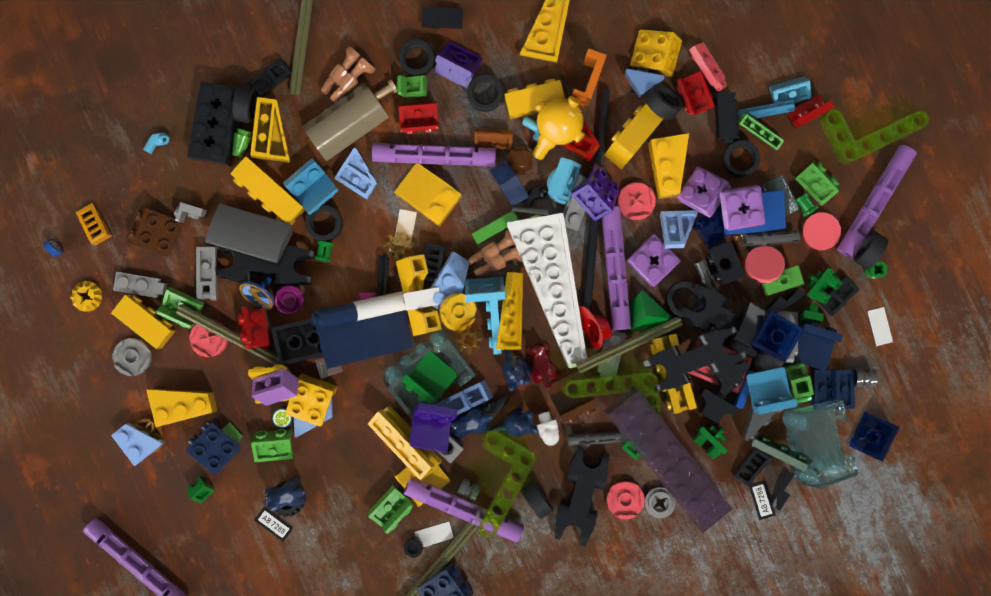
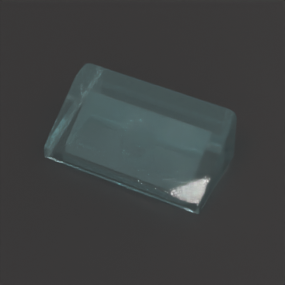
M783 175L763 184L765 191L773 189L784 190L785 216L799 210Z

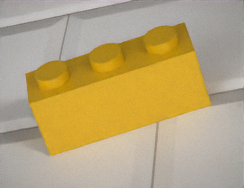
M555 79L546 80L544 84L538 86L537 83L529 84L526 86V89L522 90L513 88L504 94L510 120L538 113L536 107L542 100L547 103L555 98H565L561 80L556 81Z
M134 294L133 296L125 295L111 314L154 348H163L176 331L172 328L173 324L167 319L158 317L156 310L148 306L147 308L142 304L143 300Z

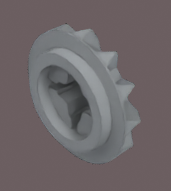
M657 487L650 490L645 496L644 504L651 516L665 518L674 511L675 497L668 489ZM655 496L659 499L664 498L663 506L665 509L659 505L655 506L657 503Z

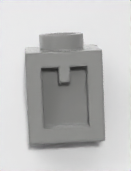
M180 203V206H177L175 210V221L184 223L186 215L197 220L199 216L206 218L207 210Z

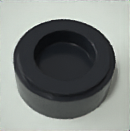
M417 537L409 538L404 544V552L411 558H416L423 552V542Z

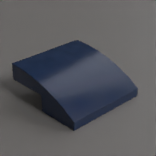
M811 370L814 395H812V408L855 409L854 370Z

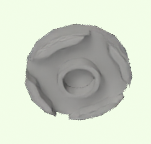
M124 339L115 346L112 353L114 366L124 375H139L150 367L152 351L149 345L141 339Z

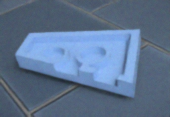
M451 252L431 288L439 287L440 292L434 294L433 301L440 305L432 306L438 311L442 301L452 293H463L469 261L455 252Z

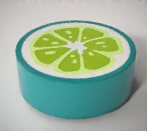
M285 408L275 411L272 417L273 423L279 428L289 426L293 420V417L286 415L287 409Z

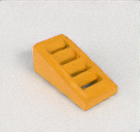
M94 203L76 212L92 245H98L112 236ZM91 210L92 214L84 218L83 214ZM95 217L96 220L90 222L89 224L87 223L88 220ZM98 223L99 226L91 230L90 227ZM97 231H102L100 234L96 236L94 235V233H96Z

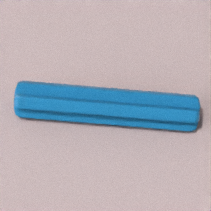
M790 100L738 110L737 115L739 119L746 112L755 119L795 111V104Z

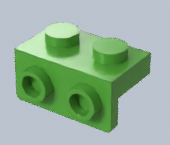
M171 287L167 288L162 305L157 309L156 314L164 319L176 322L182 327L191 329L195 323L178 315L176 311L179 305H185L201 314L204 302Z
M392 485L368 511L367 515L388 534L397 527L404 516L410 513L413 504L408 496Z

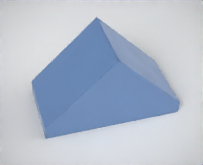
M626 69L624 77L639 98L649 92L655 84L662 83L664 80V75Z

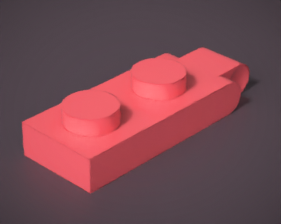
M702 42L689 49L693 60L698 64L710 85L714 86L716 91L726 89L725 76L705 43Z

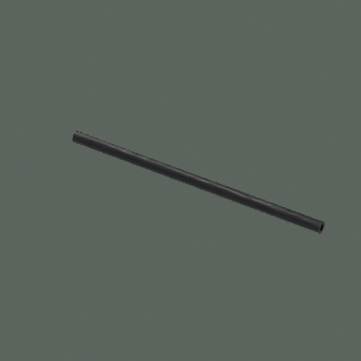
M607 88L600 90L596 137L600 147L595 153L594 164L597 163L601 168L604 167L610 89ZM591 216L589 219L582 306L590 311L592 309L599 219L594 221Z

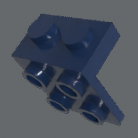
M815 322L800 323L798 327V355L794 356V362H802L804 365L826 370L835 342H841L843 335L838 334V330L831 327H826V329L819 328V324Z
M216 418L211 422L207 420L200 428L202 430L198 436L194 434L187 443L189 445L186 449L188 454L214 475L218 474L240 450V445L219 428L220 422Z
M452 561L440 573L420 585L417 589L420 596H472L474 593L471 584L465 581L459 567L454 565Z

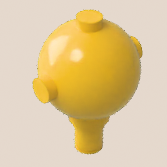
M572 96L568 99L555 98L547 103L542 100L537 105L536 110L539 112L537 127L540 135L538 137V144L532 151V155L535 158L543 160L548 151L556 145H565L574 140L578 143L584 137L585 133L582 132L583 115L578 107L579 101Z

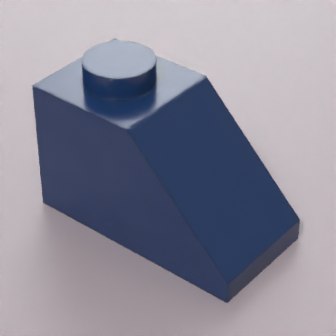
M506 160L490 170L494 181L513 208L529 198Z

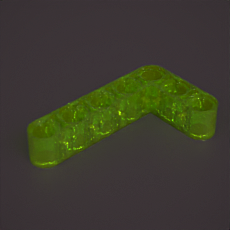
M833 109L825 113L821 117L820 123L837 159L843 164H848L924 128L929 123V116L924 111H917L855 141L842 113L838 110ZM829 115L834 117V119H835V123H834V124H832V123L829 122V120H828V116H829ZM915 117L919 119V125L914 122ZM897 125L902 127V134L897 131ZM837 133L843 135V141L837 139ZM880 133L885 135V142L881 141ZM863 141L868 144V150L863 148ZM846 150L851 152V159L846 157Z
M635 372L568 379L562 384V392L570 398L638 392L641 423L651 429H655L661 424L659 391L655 392L653 386L658 384V379L653 373ZM650 376L651 382L645 386L644 378ZM631 378L632 385L626 388L625 380ZM612 380L614 385L611 389L607 390L606 382ZM594 382V390L588 392L587 384ZM573 383L576 386V390L574 393L569 394L567 388ZM648 395H651L653 398L652 403L647 405L645 399ZM653 414L654 421L648 424L647 418L649 415Z
M490 431L483 437L482 446L490 453L511 464V467L479 523L478 533L484 538H489L496 534L535 463V456L531 451L496 431ZM487 438H495L496 445H490ZM505 446L512 449V455H507L504 452ZM521 456H526L529 459V465H524L521 462ZM512 473L519 474V482L512 479ZM503 489L510 491V499L503 497ZM494 506L501 508V516H496L493 513ZM485 523L492 526L491 533L484 531L483 526Z

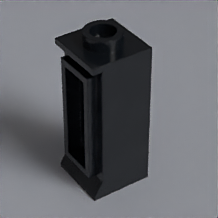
M737 92L717 93V96H714L716 105L714 107L717 142H723V145H730L740 138V136H737L739 134L737 101L734 99Z

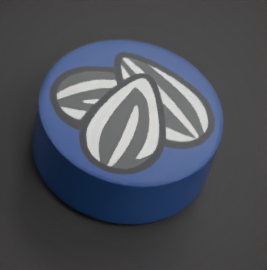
M49 238L43 244L45 250L54 257H59L64 252L60 244Z

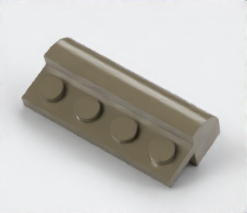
M363 83L331 107L325 109L321 114L309 120L302 127L327 162L389 117L371 90Z

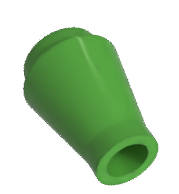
M241 128L236 129L233 135L232 155L243 157L245 150L252 140V132Z

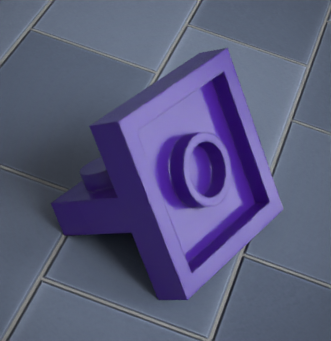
M449 41L436 57L435 62L437 64L434 72L468 89V85L481 65L483 58Z

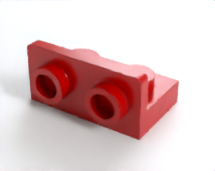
M817 95L795 107V111L788 112L787 116L794 128L797 129L833 109L835 106L832 100L825 103L822 96Z
M242 307L241 312L238 313V324L242 325L243 332H240L241 343L245 344V349L269 347L264 308L246 310V307Z

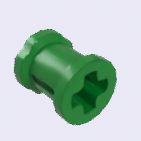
M809 192L804 193L793 201L802 210L803 217L819 208L809 198Z
M317 241L318 251L314 260L331 262L330 255L334 243Z
M879 261L870 269L864 268V273L870 279L882 278L887 273V265Z

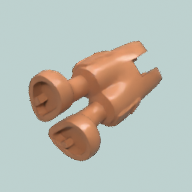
M351 46L346 49L347 55L343 64H337L334 67L329 78L321 88V91L326 95L335 86L338 87L330 98L334 103L344 97L347 92L352 91L358 84L356 78L364 72L372 74L376 70ZM357 62L354 69L348 73V69Z
M509 229L505 232V237L499 243L490 242L468 259L470 265L482 259L486 263V265L474 271L476 276H481L491 271H498L506 267V261L512 259L522 262L516 246L508 252L500 254L501 250L515 245Z

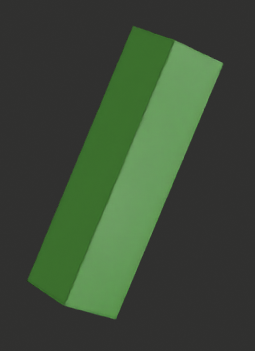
M746 112L738 119V123L774 149L778 150L784 142L783 138Z
M511 211L472 233V236L477 245L507 229V222L518 221L519 219L515 212Z

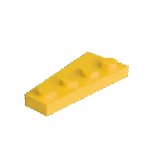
M545 0L520 52L521 56L557 63L570 0Z
M507 272L505 300H503L496 350L521 349L523 273Z

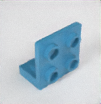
M312 158L283 182L284 186L297 198L309 215L318 210L322 204L338 192L335 184Z
M784 367L746 375L754 413L760 415L798 407L797 400L791 398Z

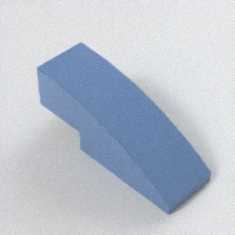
M483 380L433 405L458 410V415L491 399L493 395L486 381Z

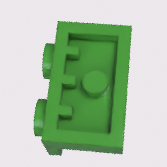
M813 160L795 179L822 206L840 191V182L833 175L830 177L825 172L827 169L821 162L817 163Z
M262 430L253 433L251 446L254 461L264 462L293 459L292 430Z

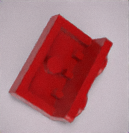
M702 71L677 80V90L680 96L683 95L685 103L683 105L688 114L696 116L716 107Z
M437 101L398 105L400 132L414 134L416 131L434 132L435 129H439Z

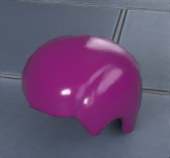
M286 285L277 290L274 302L281 313L293 314L302 308L304 297L299 288Z

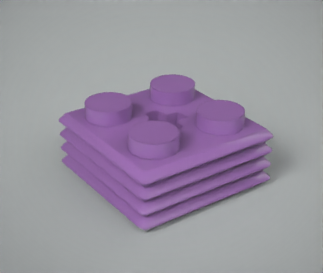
M697 166L681 189L680 194L677 195V198L681 203L710 218L721 203L719 192L730 190L731 186L723 178Z
M753 185L719 192L723 223L726 230L765 224L760 186ZM741 203L747 206L744 212L738 210L742 206Z
M653 234L626 261L651 287H655L680 262V259L669 248L665 249L664 243ZM650 256L657 257V265H650Z

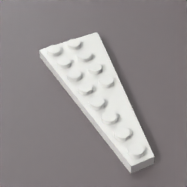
M559 213L507 222L509 232L567 367H577L576 364L587 359L564 214Z

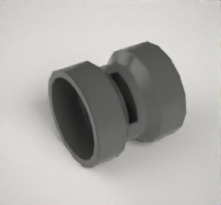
M862 368L853 369L854 387H862L863 385L869 388L876 387L877 372L875 369L864 371Z
M464 477L456 495L460 497L465 496L468 501L474 503L482 486L477 483L471 484L470 480Z

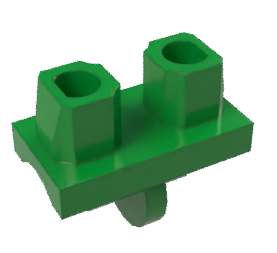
M829 267L824 274L820 271L815 276L808 274L807 277L811 281L807 287L811 290L807 296L814 302L818 301L826 304L831 296L825 292V289L829 285L837 290L842 281Z
M699 425L692 440L699 447L706 440L709 441L711 445L705 453L711 459H715L720 454L725 455L728 450L716 440L719 438L724 442L727 439L723 435L725 429L722 426L717 429L712 425L709 427V430L713 433L711 435L703 426Z

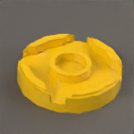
M452 293L442 301L439 309V317L442 324L454 331H463L469 328L475 320V302H466L465 294Z

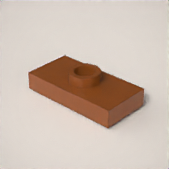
M475 128V148L490 147L512 150L513 130Z

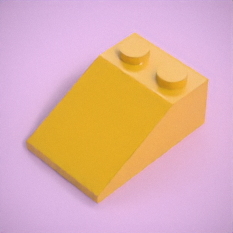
M419 163L413 166L394 192L439 227L462 198L461 193Z

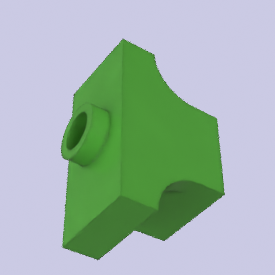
M797 265L784 269L777 280L770 283H762L765 295L768 296L802 285L804 281Z
M800 362L783 366L786 371L791 398H795L797 404L812 400L811 395H814L813 387L804 363Z

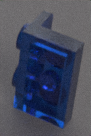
M721 203L710 218L707 216L700 217L692 226L693 230L699 233L710 249L727 236L724 232Z

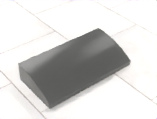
M219 204L210 223L205 242L278 263L293 232L292 226L289 223Z

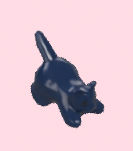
M504 350L506 359L502 365V371L505 381L508 383L509 391L515 390L520 385L530 384L531 379L528 375L531 373V368L524 358L514 355L512 350Z
M474 406L466 415L457 416L451 422L450 433L454 435L456 440L462 439L470 433H484L490 429L488 422L494 417L489 414L485 415L481 406Z
M522 408L514 409L506 416L502 425L490 429L491 434L507 432L514 437H521L529 433H539L533 422L532 412L529 410L524 413Z
M291 478L282 487L267 488L264 492L266 495L264 503L272 512L284 506H301L306 502V497L304 496L306 490L300 489V479Z

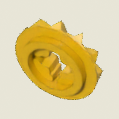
M83 281L77 283L72 289V296L70 298L78 310L88 312L100 305L102 292L97 284ZM88 291V296H90L92 300L85 299V301L83 302L84 297L81 296L80 293H86Z

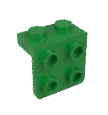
M429 351L410 374L404 375L401 381L405 383L403 386L411 393L414 391L419 395L418 399L422 403L433 405L456 379L457 372L437 355Z

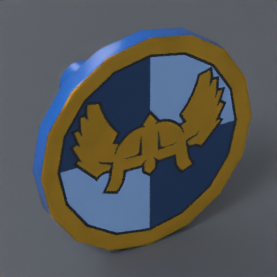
M266 276L261 283L250 281L241 283L239 290L248 302L264 309H271L274 306V299L266 290L272 281L271 278Z

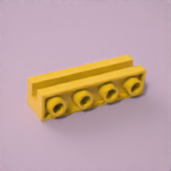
M245 157L230 173L235 177L233 181L239 187L245 186L249 190L247 192L249 196L254 200L259 199L263 202L261 206L269 213L273 211L278 215L276 217L278 221L289 223L292 226L296 222L295 219L298 215L304 213L305 209L249 158Z
M676 333L655 338L652 340V344H650L653 355L675 345L678 346L680 354L682 353ZM655 364L657 373H661L662 381L665 380L667 376L665 367ZM690 383L677 388L662 390L666 392L668 399L665 400L667 410H671V413L677 414L684 410L697 408Z
M391 406L386 407L384 411H378L368 423L419 480L430 475L442 462L432 450L409 446L411 427Z

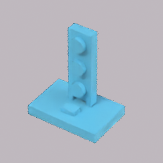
M503 276L466 279L465 300L466 302L486 301V310L491 312V318L487 319L488 330H492V337H489V348H493L494 354H501V350H496L499 331L498 300H505Z

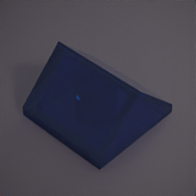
M770 310L758 330L752 345L767 355L786 363L804 329Z
M864 412L848 446L883 462L900 427Z

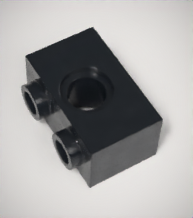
M731 241L706 250V260L709 265L713 266L715 281L720 286L745 277ZM721 259H725L728 262L726 269L720 267Z

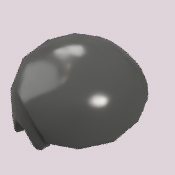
M772 349L760 351L757 359H754L753 362L756 372L783 367L781 355Z

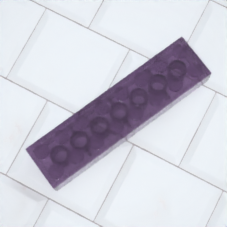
M633 386L604 410L605 414L702 534L732 510L728 502L638 389Z

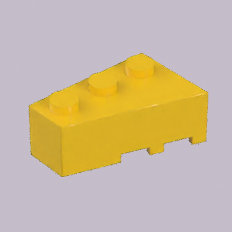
M257 97L251 158L290 163L277 100Z
M647 103L644 107L639 105L633 113L635 115L633 120L629 117L622 126L625 129L622 133L618 131L611 140L614 143L605 153V156L621 170L663 120V118L656 115L649 108Z
M689 133L652 139L648 143L658 199L674 197L680 194Z
M156 388L146 390L156 427L218 411L213 392Z

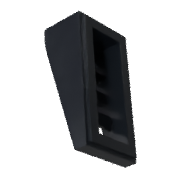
M425 244L424 257L426 265L437 267V271L428 269V273L435 274L436 277H425L424 282L433 284L440 273L445 251L444 246ZM429 250L438 251L440 253L439 255L429 254ZM428 258L438 259V263L427 260Z
M753 447L735 470L733 476L749 487L771 461L772 455ZM758 452V453L761 454L764 458L762 459V458L759 457L756 453ZM751 459H755L760 464H755L753 461H751ZM748 464L749 466L754 468V472L747 468L746 465ZM744 470L750 477H746L741 471Z

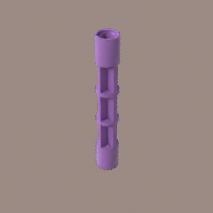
M373 143L372 147L373 162L495 167L496 148L490 147L475 148Z
M899 145L856 219L837 248L839 253L851 259L855 258L896 187L916 157L917 153L915 150L906 145Z
M614 206L613 212L602 217L612 330L631 329L621 210L620 206Z
M412 476L409 478L403 493L408 497L516 543L519 541L524 529V525L519 522L505 518L500 514L435 486L428 485L426 482Z
M97 517L84 528V534L108 552L120 565H123L156 595L188 596Z

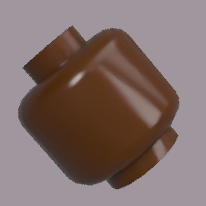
M513 147L507 154V163L516 175H525V171L532 169V153L527 150V147Z

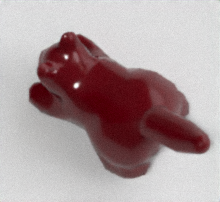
M546 342L543 345L536 343L533 347L529 346L526 348V353L532 363L530 377L535 384L543 382L545 388L550 390L551 380H555L558 377V369L551 362L549 344Z

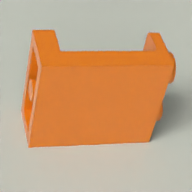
M589 48L583 65L594 69L586 91L582 92L574 89L572 97L579 101V107L589 105L607 56Z

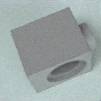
M450 435L449 442L452 443L453 449L446 453H438L451 464L464 447Z

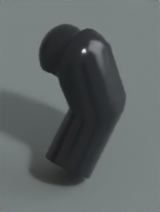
M545 187L531 188L528 192L529 198L523 201L522 204L530 208L534 200L548 198V189Z
M502 394L497 402L485 401L481 407L487 414H498L510 399Z

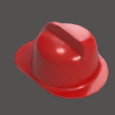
M580 306L579 312L582 329L588 336L591 345L599 349L602 347L603 341L613 336L609 322L605 317L593 315L588 308Z

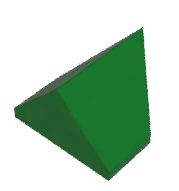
M642 290L630 302L631 329H626V334L651 329L664 323L670 318V315Z

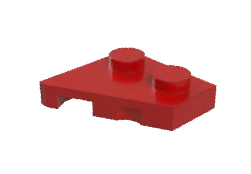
M583 119L582 132L585 135L581 141L577 143L574 140L561 146L590 161L600 145Z

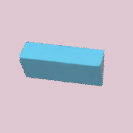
M805 76L769 86L773 103L790 100L796 103L812 98L810 80Z
M562 157L548 193L569 201L581 165Z

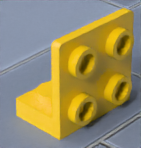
M639 30L630 65L635 68L659 70L665 76L673 77L682 40L674 32Z
M301 374L298 377V396L290 398L286 415L321 427L331 398L336 393L338 386Z

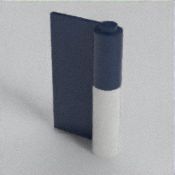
M400 291L315 310L311 320L313 326H316L326 369L414 348L405 315L404 292Z

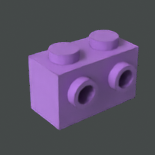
M285 369L255 378L252 381L251 397L265 406L298 396L299 379Z

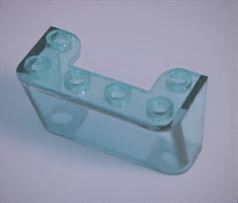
M437 331L433 333L427 342L417 345L411 354L404 355L399 360V363L394 367H388L384 371L383 380L387 390L411 419L413 418L414 408L422 402L418 399L419 395L414 391L411 393L403 386L405 383L401 380L405 374H410L420 360L430 351L457 372V377L451 385L457 381L461 387L476 376L444 332L439 333Z
M830 400L784 412L783 422L786 427L790 450L797 453L802 452L808 455L809 459L813 460L811 467L806 472L794 467V476L801 484L822 489L858 475L855 456L842 454L835 419H847L843 400ZM838 406L840 414L837 413L835 407ZM846 461L850 463L851 469L848 468Z

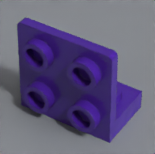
M595 163L592 166L587 182L573 189L571 195L591 218L596 221L613 212L619 188L608 177L606 171Z
M419 403L413 410L409 446L446 453L449 445L451 422L457 418L458 410Z

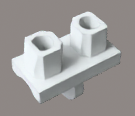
M549 412L539 414L540 425H537L540 438H542L546 445L553 446L559 440L556 420L552 421Z

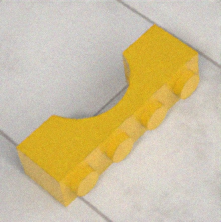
M424 254L396 261L403 292L409 293L423 290L424 279L428 274ZM432 307L407 310L413 336L442 329L438 311Z

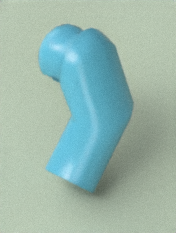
M526 116L522 125L535 132L533 139L538 142L540 132L537 127V121Z
M167 133L152 134L143 150L152 154L156 146L169 143V135Z

